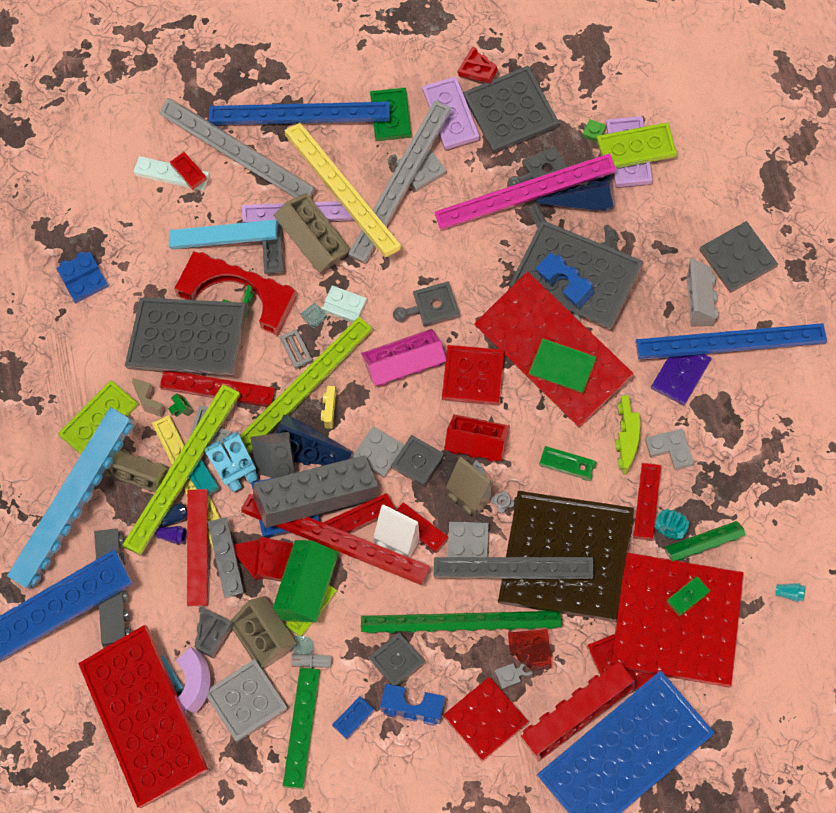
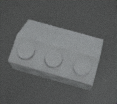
M690 259L687 284L691 327L714 326L715 319H718V308H714V302L717 301V293L713 291L715 274H712L711 266L695 259Z

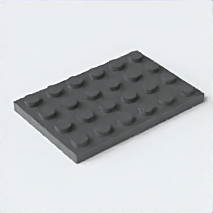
M542 220L509 286L511 288L528 271L572 314L612 329L644 262ZM550 252L555 256L557 254L566 261L565 265L569 268L573 266L579 272V277L582 279L587 278L593 284L594 294L580 309L568 301L563 294V291L569 284L568 280L559 279L551 286L538 275L535 268Z
M140 297L125 367L127 369L234 375L248 305L243 302Z

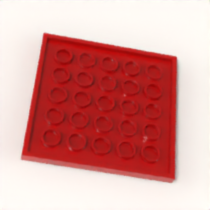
M627 552L611 663L614 662L616 664L620 662L626 670L653 675L662 671L667 677L730 688L732 685L744 572L681 561L672 562L669 559ZM697 576L710 590V593L679 617L669 606L667 600Z

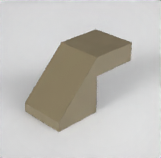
M133 378L132 383L144 411L162 417L165 411L163 404L150 399L153 393L151 384Z

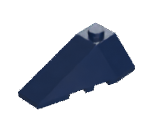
M611 174L588 181L586 184H579L537 198V203L590 210H610L611 207H614L615 203Z
M283 415L276 433L289 432L294 462L303 463V465L318 464L324 466L350 459L352 451L307 424Z

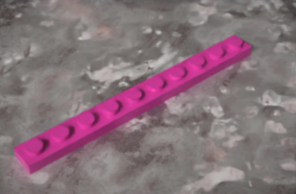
M609 153L435 211L434 213L441 231L615 173L616 168Z

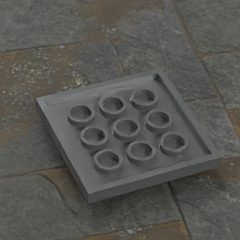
M529 66L496 78L491 83H484L463 92L466 103L493 153L559 127V121Z

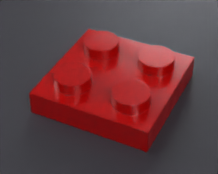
M260 537L258 539L254 576L281 582L293 543Z

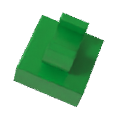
M176 393L171 397L174 404L168 410L172 415L175 414L176 417L180 414L189 416L194 412L184 396Z

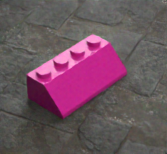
M433 329L361 353L374 386L385 385L393 379H402L410 373H420L425 368L437 367L446 361L441 341Z

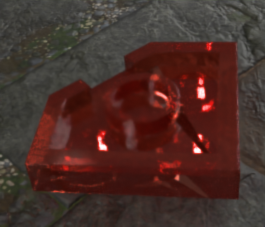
M548 629L508 632L509 653L531 670L552 668Z

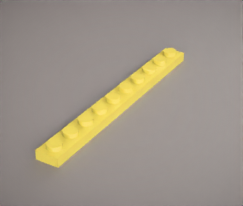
M298 123L286 129L285 136L382 255L386 258L401 250L400 243L302 124Z

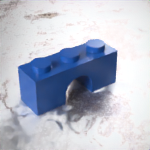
M550 252L535 268L538 275L551 286L559 279L568 280L569 284L563 291V294L568 301L580 309L594 294L593 284L587 278L582 279L579 277V272L573 266L569 268L565 265L566 261L557 254L555 256Z
M385 684L380 710L384 712V715L388 717L403 716V719L407 721H415L417 719L430 726L440 724L445 696L425 692L423 701L418 705L412 706L404 700L406 695L404 687Z

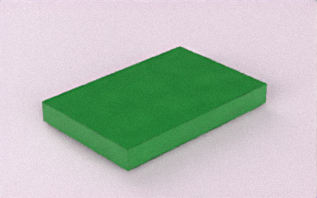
M406 87L370 91L371 102H390V121H373L375 142L411 138Z
M542 339L529 375L584 393L597 358Z

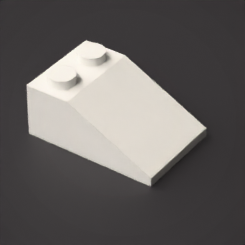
M382 505L373 536L374 544L411 558L420 542L418 522Z

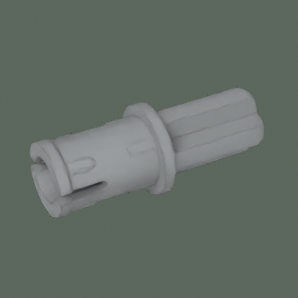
M312 653L310 655L292 654V660L300 661H292L291 666H303L311 669L312 667H331L332 658L330 655H312Z

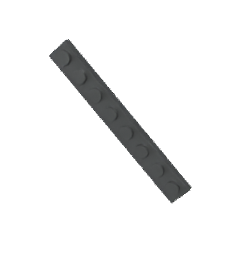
M434 557V578L593 579V557Z

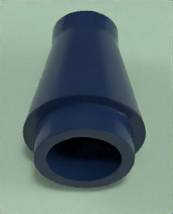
M182 502L179 504L175 503L162 520V525L166 527L186 520L187 509Z

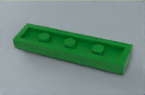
M734 521L665 546L664 548L672 562L680 561L692 554H699L706 549L719 547L728 541L738 540L740 537L745 536V530L738 521Z

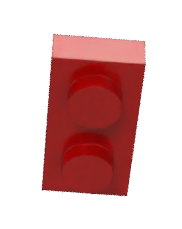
M185 152L170 161L172 168L192 190L207 180L206 175Z

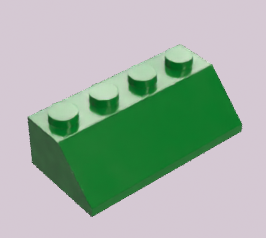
M310 540L294 541L272 608L282 621H318L339 555L337 551Z

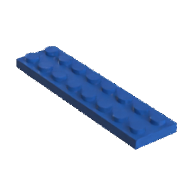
M115 549L0 615V661L131 586L133 582L118 552Z

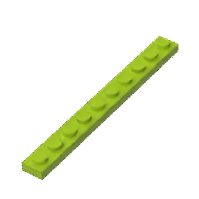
M358 317L240 434L249 455L253 452L251 437L271 434L279 426L283 415L289 416L373 331L369 324Z
M224 384L221 386L122 544L124 548L141 556L205 453L204 448L210 445L240 397L239 392Z

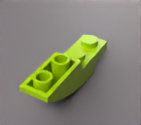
M629 395L621 396L620 403H617L618 414H622L623 421H620L621 432L618 434V439H615L616 451L620 452V457L617 458L618 468L622 469L623 475L628 474L633 464L640 435L639 412L631 413Z

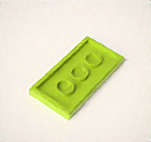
M668 122L598 135L596 138L601 156L610 153L615 168L677 157Z
M110 380L61 429L58 436L81 455L110 407L128 417L139 404Z

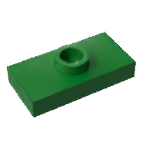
M696 576L671 596L667 603L680 617L708 595L710 590Z

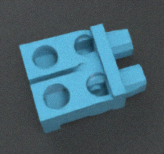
M238 431L222 439L231 458H229L220 440L204 448L224 485H228L233 492L242 487L238 478L245 476L248 483L258 479L255 464Z

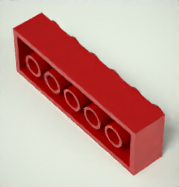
M620 662L609 664L604 669L605 672L602 675L593 676L588 681L589 684L586 687L576 689L571 694L573 697L567 701L565 699L555 706L556 710L552 713L546 712L539 718L540 722L534 726L531 724L522 731L524 734L521 737L524 744L538 762L635 689L633 678Z

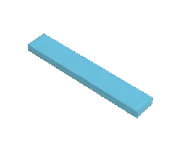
M277 220L174 229L170 230L169 248L180 249L277 239L278 222Z

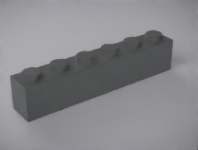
M118 528L94 531L96 560L115 549L123 564L126 565L125 553H122L121 547L124 543V535L120 534ZM122 590L99 604L101 644L103 648L131 633L130 628H127V621H130L129 610L125 606V602H128L127 590Z

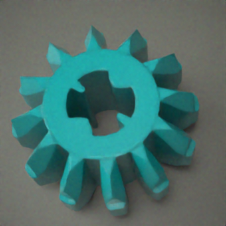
M665 509L661 510L658 514L654 527L658 533L663 534V537L666 536L669 539L678 540L683 539L684 535H686L689 521L686 519V516L681 515V512H676L674 509L672 511Z

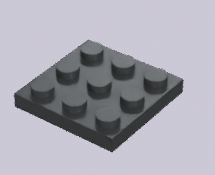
M747 221L702 245L699 249L730 293L778 266L777 261Z

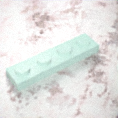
M139 156L134 169V175L190 188L172 168L170 163ZM206 171L202 172L206 175L207 180L196 187V190H205L209 178V172Z

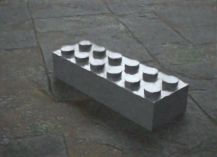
M364 455L254 483L253 498L264 526L267 528L370 501L377 497L378 484Z

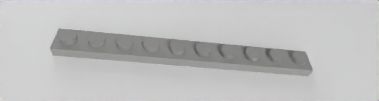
M166 99L159 113L160 115L296 198L307 193L310 198L312 197L316 187L173 99Z
M434 100L375 205L373 212L386 227L449 116L451 107ZM361 230L348 255L366 264L375 245L363 230Z

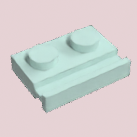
M332 286L321 310L324 313L353 323L360 317L367 298Z

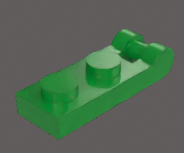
M545 446L539 466L576 476L585 481H591L593 477L592 470L595 469L597 462ZM580 465H584L585 470L579 469Z

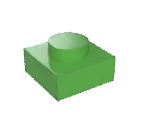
M589 119L582 137L597 142V136L604 134L606 125Z

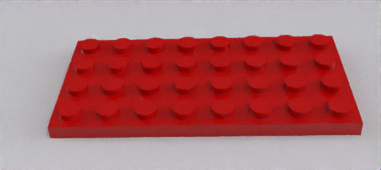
M528 271L474 323L498 349L504 350V355L579 428L634 375L618 357ZM542 339L597 358L584 393L529 375Z
M141 626L78 663L137 808L148 805L209 770L148 626Z

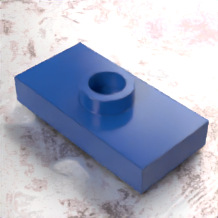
M359 696L332 724V727L347 740L372 715L375 709Z

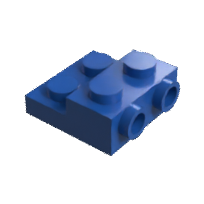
M90 251L78 253L76 259L70 262L69 260L62 261L57 268L75 304L108 287Z

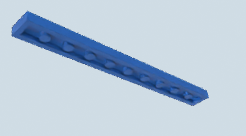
M390 102L209 106V122L213 125L390 121Z
M824 323L644 338L636 339L635 344L639 360L825 344L827 337Z

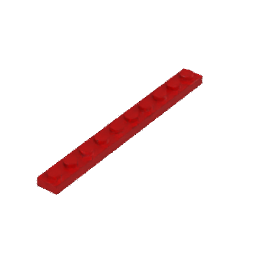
M249 494L241 508V512L262 521L253 494ZM310 517L275 525L283 530L317 542L419 585H422L429 571V565Z

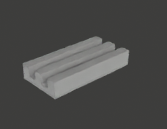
M297 329L280 336V340L295 370L299 369L300 366H306L307 363H313ZM293 335H295L306 356L304 360L292 338ZM286 338L289 339V341H290V343H291V345H292V347H293V349H294V351H295V353H296V355H297V357H298V359H299V362H296V360H295V358H294V356H293V354H292V352H291V350H290V348H289V346H288V344H287V342H286V340H285Z

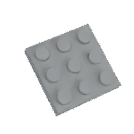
M255 659L209 688L207 695L208 700L236 743L288 710Z

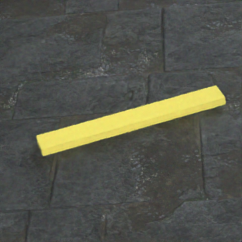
M168 415L153 422L152 425L173 465L184 444ZM190 478L183 487L186 494L187 490L196 489ZM208 495L209 522L212 520L220 519V517L210 496ZM208 526V539L213 547L210 530Z

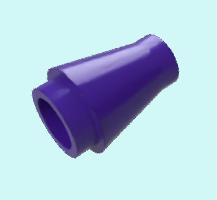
M182 526L158 527L156 537L157 539L180 545L186 541L187 530L182 528Z

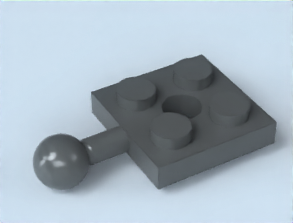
M554 146L522 160V165L528 174L521 177H510L507 185L510 187L567 168ZM548 166L552 171L544 172L542 168Z
M449 281L413 291L417 306L407 309L397 307L393 311V318L398 322H403L407 319V316L419 313L424 327L460 317ZM437 300L442 304L440 307L435 308L431 303Z

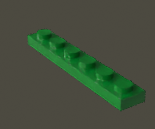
M302 667L299 669L283 788L304 790L320 669Z

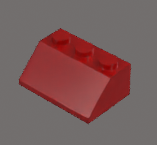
M453 414L447 428L444 450L453 454H467L472 458L482 457L493 462L501 461L510 425Z

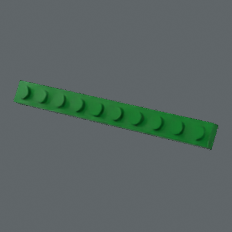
M550 611L361 616V632L370 634L376 632L395 633L396 631L412 633L416 631L434 632L436 630L452 632L455 630L474 631L476 629L492 631L495 629L514 630L516 628H526L532 630L535 628L554 629L561 627V614Z

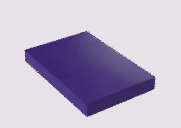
M705 354L668 357L651 385V389L685 406L712 358Z

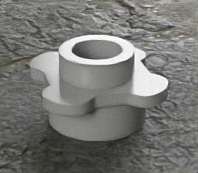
M502 491L496 497L491 498V503L497 507L498 513H504L507 508L514 506V501L510 500V496L506 491Z

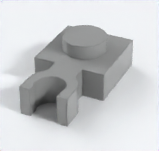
M525 662L519 668H515L513 663L496 669L495 674L501 689L505 690L521 684L520 677L527 678L533 676L532 671L528 673L523 671V668L528 667L529 663Z

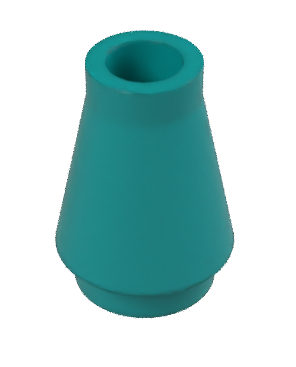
M801 583L777 584L776 596H781L795 602L804 601L806 586L801 585Z

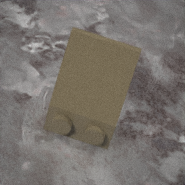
M460 457L446 486V496L451 502H457L461 505L462 510L466 514H472L474 517H477L491 501V480Z

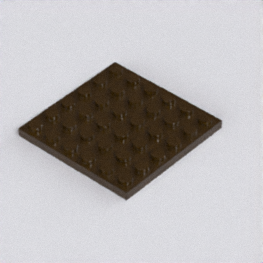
M518 491L506 557H593V579H502L498 604L616 622L634 508Z

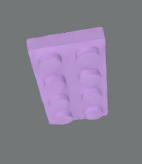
M456 76L422 86L429 109L434 100L451 107V112L439 132L445 150L479 140L478 131Z
M643 116L606 120L607 134L644 127ZM650 162L616 168V172L613 173L615 187L652 184L653 181Z

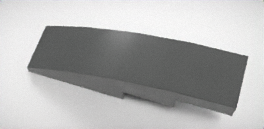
M278 223L277 239L262 241L264 274L283 273L281 225Z

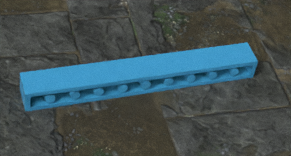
M109 408L7 575L9 578L28 589L38 585L41 580V573L50 566L51 557L61 548L62 544L60 542L64 536L66 537L70 533L73 521L80 517L82 513L81 508L84 503L91 499L94 487L98 486L102 481L103 472L113 463L112 458L114 454L121 450L124 444L122 441L125 436L132 432L134 420L114 408Z

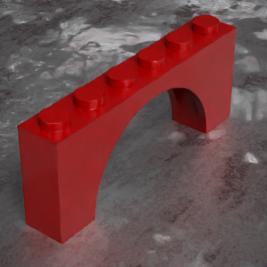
M193 251L174 288L177 297L185 300H195L208 287L223 282H234L245 286L251 285V289L258 295L263 305L262 315L259 320L260 328L274 335H279L297 298L296 292L291 286H283L271 278L265 279L255 272L244 271L240 266H231L222 259H213L204 252L198 253Z

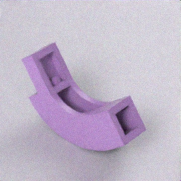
M190 647L176 660L182 668L186 680L184 690L178 697L185 715L187 710L196 713L201 708L210 688L208 664L200 651Z

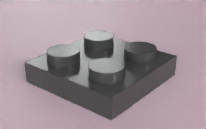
M411 435L392 463L391 468L424 487L443 459L444 453Z
M400 632L368 657L390 685L399 686L425 664V661Z

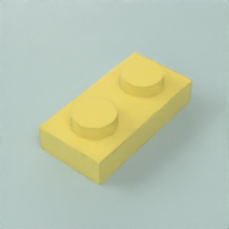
M327 386V392H323L325 410L321 411V421L324 422L325 428L333 429L336 400L335 386Z

